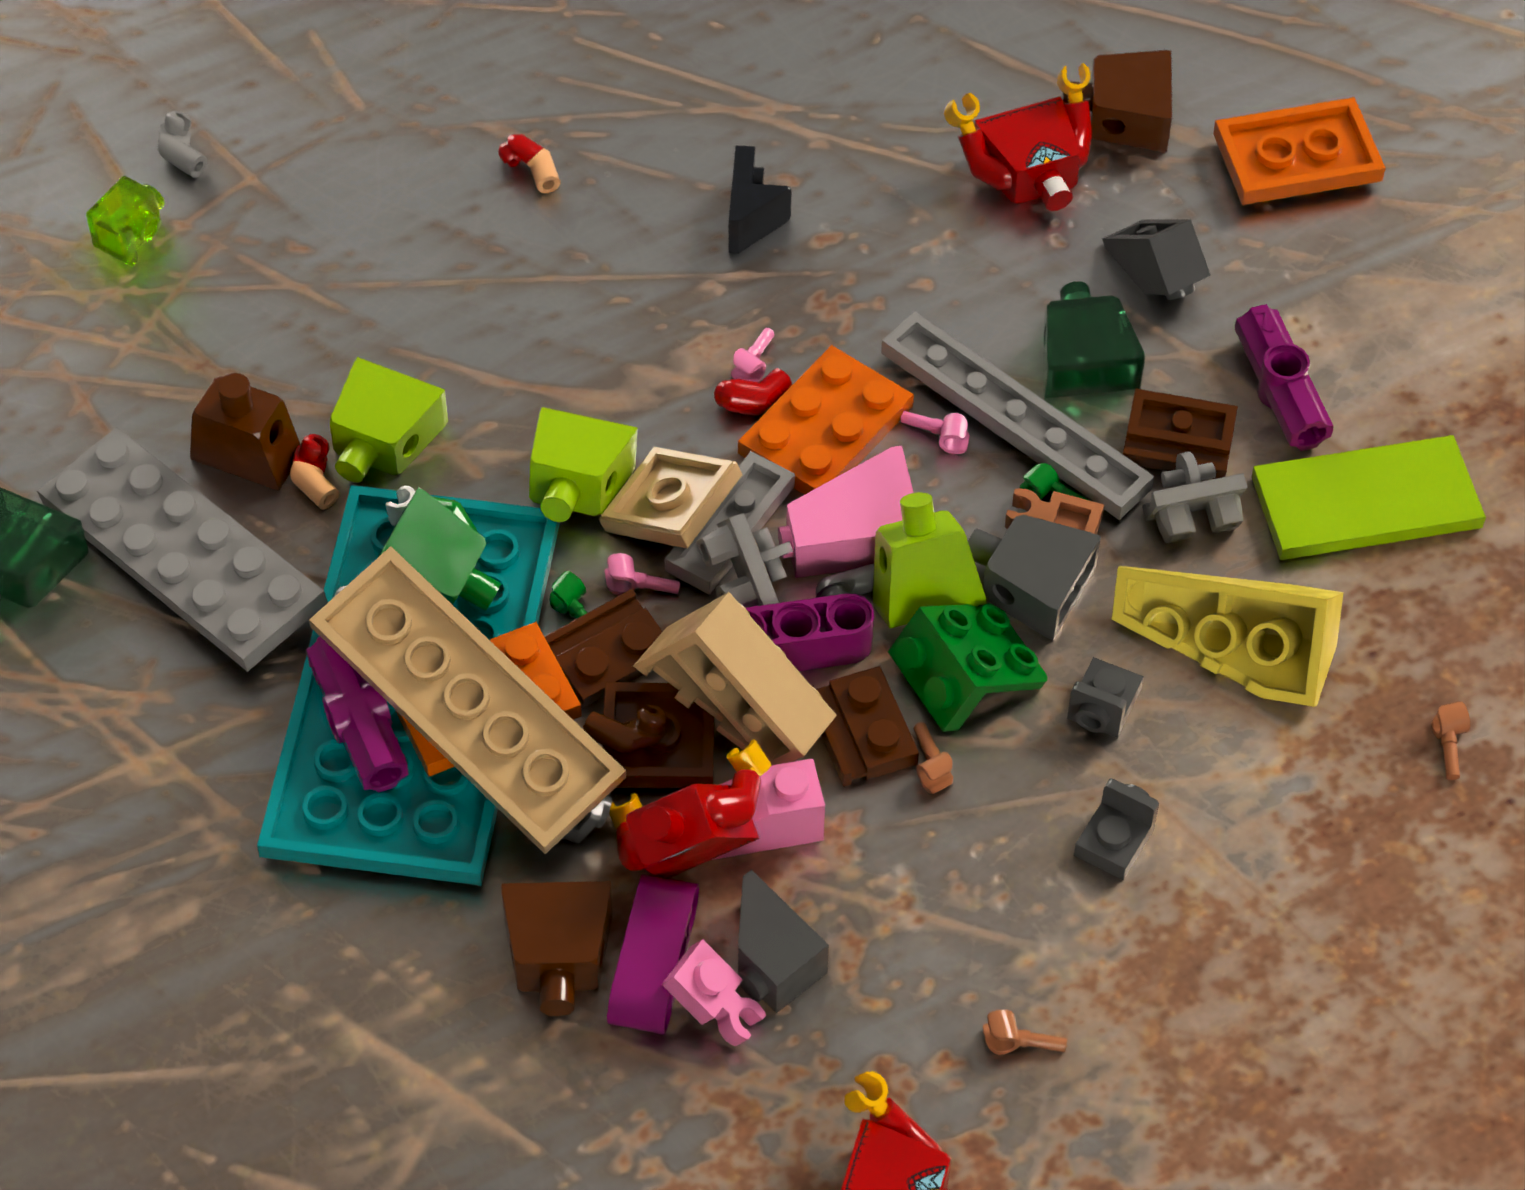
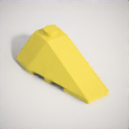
M1119 566L1117 569L1112 620L1167 649L1172 648L1201 663V667L1214 674L1220 673L1245 686V690L1260 698L1315 707L1318 704L1337 647L1344 592L1284 583Z

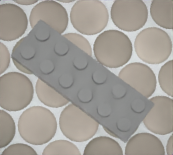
M118 427L37 491L42 503L247 672L328 603L324 590Z

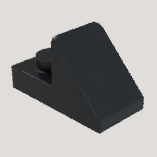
M735 146L729 210L728 253L739 254L784 225L791 218L792 189L784 185L764 184V167H755V146Z

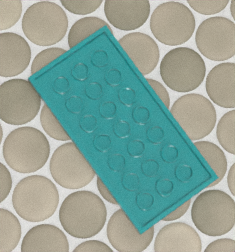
M351 485L324 586V593L328 602L335 597L337 589L347 586L377 559L395 527L389 521L385 504L390 501L399 504L396 494L397 490ZM431 495L433 497L456 500L461 503L478 533L487 542L474 568L501 583L497 594L486 611L458 596L453 606L489 640L533 622L538 624L560 522L548 519L542 513L541 508ZM314 630L312 632L309 647H311L319 637V635ZM306 655L257 843L259 857L482 886L498 808L456 767L428 777L393 706L388 702L387 705L392 719L391 727L406 757L409 774L403 777L396 787L379 793L371 789L363 790L344 743L338 744L332 733L322 702V697L324 696L319 685L316 683Z

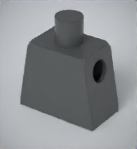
M1019 515L1014 518L1002 539L976 528L971 534L968 543L974 562L986 567L983 582L986 600L1044 637L1054 641L1096 569L1101 536L1035 517Z

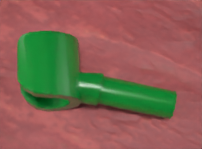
M1047 463L1037 464L1023 476L1025 481L1019 487L1034 492L1040 500L1049 493L1052 495L1053 491L1089 500L1060 483L1057 472Z
M570 571L563 572L552 584V592L549 598L551 607L561 614L568 612L575 619L587 613L584 609L585 607L578 602L586 593L584 583L574 573Z

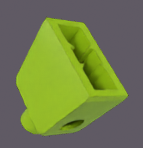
M357 357L330 418L333 450L341 455L335 463L336 471L343 478L354 483L361 482L371 467L391 475L402 474L448 423L445 389Z
M542 407L539 413L530 459L529 498L534 503L541 504L540 508L544 516L555 522L568 520L573 511L592 516L603 514L635 470L638 428Z
M917 492L902 497L900 500L902 521L880 526L875 535L873 605L887 626L894 628L908 624L918 608L923 606L964 604L979 606L987 604L966 534L960 524L949 511L934 512L933 499L930 494Z

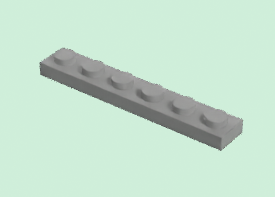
M916 311L882 340L881 354L1037 463L1051 465L1060 479L1093 502L1104 504V510L1120 520L1152 490L1154 482L1152 474Z

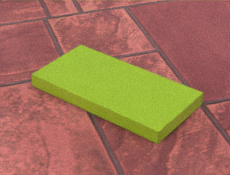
M1454 435L1253 466L1251 478L1280 560L1481 529L1486 519Z

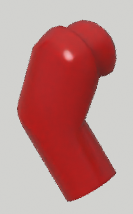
M775 368L759 383L742 379L723 380L715 388L714 399L720 407L730 412L758 416L768 410L792 386V381L783 370Z

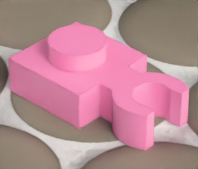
M703 939L690 946L662 983L665 989L701 1025L715 1018L720 1034L733 1046H738L747 1041L751 1036L749 1031L741 1025L739 1016L749 1026L763 1020L766 1016L764 1009L758 1002L751 998H742L735 991L743 979Z

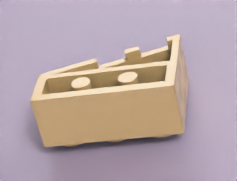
M730 592L667 626L633 665L646 677L653 670L677 688L679 692L674 698L687 708L695 702L721 722L716 730L742 750L750 744L752 739H755L771 762V765L789 763L804 757L837 716L822 699L820 693L808 683L788 660L785 653L774 644L750 616L747 609Z

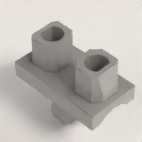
M1191 452L1180 453L1176 458V470L1161 473L1164 488L1180 486L1153 491L1150 503L1143 504L1142 506L1146 521L1156 519L1157 526L1165 543L1181 541L1192 537L1196 530L1191 512L1206 509L1212 533L1234 530L1243 522L1240 497L1248 488L1244 473L1201 482V480L1216 477L1214 464L1211 462L1197 465L1196 459Z
M744 512L717 523V529L697 541V546L707 567L731 559L738 579L716 587L718 598L730 592L745 608L779 603L771 581L775 582L787 577L779 557L793 552L790 541L775 546L768 527L753 532L752 535Z

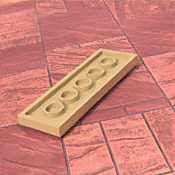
M391 546L309 619L311 628L544 854L554 847L626 778V770Z

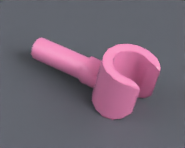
M765 328L747 351L740 348L734 353L733 363L736 367L731 372L733 379L760 382L765 374L766 364L759 358L775 335L772 329Z
M908 411L902 413L901 423L939 434V446L945 452L956 455L967 451L970 435L967 432L968 422L962 414L950 413L944 417V420Z
M617 553L607 558L608 568L605 569L606 585L614 595L619 596L630 589L635 590L636 588H647L678 594L680 581L635 572L634 561L630 555Z

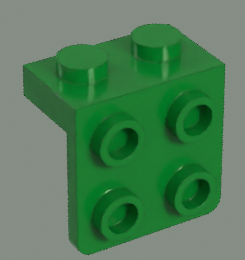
M990 603L979 606L964 604L919 607L887 651L943 732L959 730L986 693L1041 689L1048 680L1047 674L1038 663L1037 656L1024 644L1010 624L1007 614Z

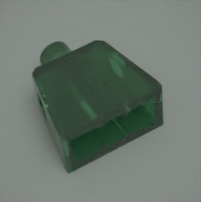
M1074 281L1064 285L1059 292L1061 300L1051 301L1046 305L1043 329L1044 398L1140 389L1145 354L1119 298L1113 295L1091 297L1089 286L1081 281Z
M0 487V602L5 598L26 608L34 607L88 554L89 550L81 520Z

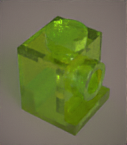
M123 175L86 212L93 246L133 267L139 261L137 249L144 242L150 241L162 225L159 211L164 207L165 201L160 192L151 185H142Z

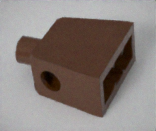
M1171 50L1106 54L1095 57L1093 59L1091 82L1082 90L1083 101L1088 100L1092 138L1104 142L1167 152L1172 123ZM1070 81L1073 84H1080V82ZM1062 92L1063 102L1069 103L1068 95Z
M230 373L214 378L192 414L191 460L277 491L281 489L290 474L294 452L297 446L301 445L285 402L277 395L251 387L248 378L243 374Z
M611 881L501 883L504 920L517 989L523 992H540V1011L546 1015L565 1016L572 1013L575 1009V991L594 990L600 985L612 921Z

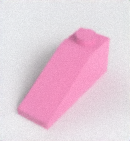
M814 759L771 765L770 769L760 776V791L756 812L752 818L759 839L712 860L824 841L825 803ZM733 779L720 785H732Z

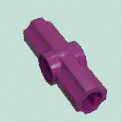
M1267 304L1251 307L1247 313L1236 319L1235 332L1259 380L1258 398L1265 406L1273 410L1289 446H1295L1300 451L1317 448L1322 441L1332 436L1334 426L1308 374L1310 366L1309 356L1302 348L1294 345L1277 309H1271Z
M319 636L317 641L306 649L309 666L324 696L322 697L324 710L337 743H344L363 790L371 789L379 793L396 787L398 782L409 774L406 757L391 727L392 719L386 700Z

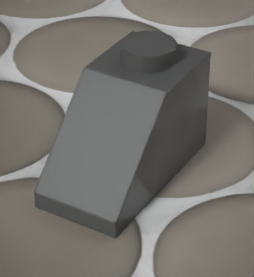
M1191 219L1141 220L1102 238L1105 248L1145 295H1165L1167 300H1175L1191 294L1196 290L1194 283L1211 276Z
M750 870L743 876L738 975L743 979L740 985L749 997L757 1002L763 1000L775 1013H778L828 973L829 944L756 873Z

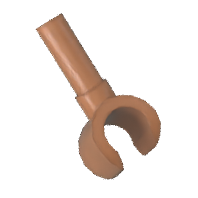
M1463 702L1440 706L1431 723L1436 738L1441 739L1446 779L1448 780L1460 778L1456 735L1467 733L1470 730V717Z
M920 722L913 729L927 761L917 765L916 771L925 790L929 794H935L953 784V775L951 774L953 768L952 758L947 752L940 753L926 723Z
M1009 1010L990 1012L987 1015L988 1023L983 1025L986 1045L994 1054H1007L1013 1052L1019 1046L1026 1048L1029 1046L1058 1052H1065L1067 1038L1033 1033L1030 1030H1018L1015 1015Z

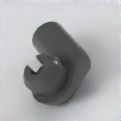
M874 563L821 579L816 587V598L839 594L862 595L872 592Z

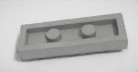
M752 451L739 465L742 477L689 548L674 546L665 558V572L709 595L733 564L731 559L707 567L697 546V541L717 529V523L743 512L753 535V532L762 529L795 487V473Z

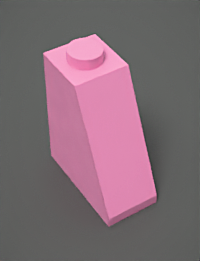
M902 446L890 447L787 504L786 526L778 527L779 545L790 541L793 552L783 555L782 558H791L795 578L843 572L874 563L877 529L882 525L902 521L900 500L902 497L914 493Z

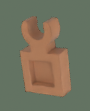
M1019 488L1014 491L1012 506L1024 509L1027 512L1018 513L1007 510L1005 528L1008 529L1016 516L1027 515L1097 534L1103 517L1104 504L1055 491L1052 493L1050 502L1041 501L1034 492Z

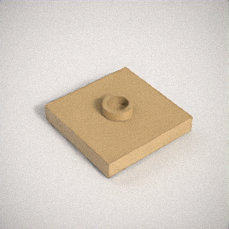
M653 447L599 517V521L605 532L688 549L742 477V472L735 461Z

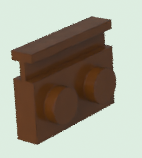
M1135 388L1123 455L1142 467L1172 471L1176 470L1177 455L1191 452L1196 459L1197 465L1211 462L1214 464L1216 477L1211 479L1226 477L1238 406Z
M633 589L544 636L581 703L582 709L605 696V682H631L644 675L633 665L663 632L646 607L643 608L636 599L637 594Z
M881 666L830 680L828 686L816 689L822 699L837 715L822 733L821 737L843 787L851 785V780L864 776L866 780L918 765L919 751Z

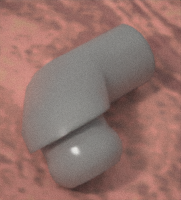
M171 111L166 114L165 123L161 124L159 128L158 151L162 158L191 177H199L207 166V158L190 147L191 133L189 129L192 121L183 112Z

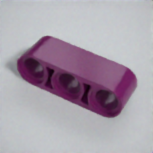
M839 594L746 607L754 621L774 644L785 653L788 660L798 671L854 664L863 661L872 650L874 609L871 603L860 595ZM843 628H853L854 630H846ZM792 635H799V636H802V637H791V636H792Z
M647 874L641 875L611 987L607 1009V1024L666 1034L675 998L665 989L662 983L687 952L698 906L699 884Z

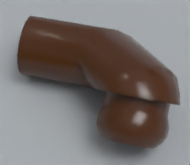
M646 705L637 712V719L622 724L593 711L587 717L583 730L597 743L617 752L629 754L658 744L667 732L664 727L667 716L661 708L654 705Z

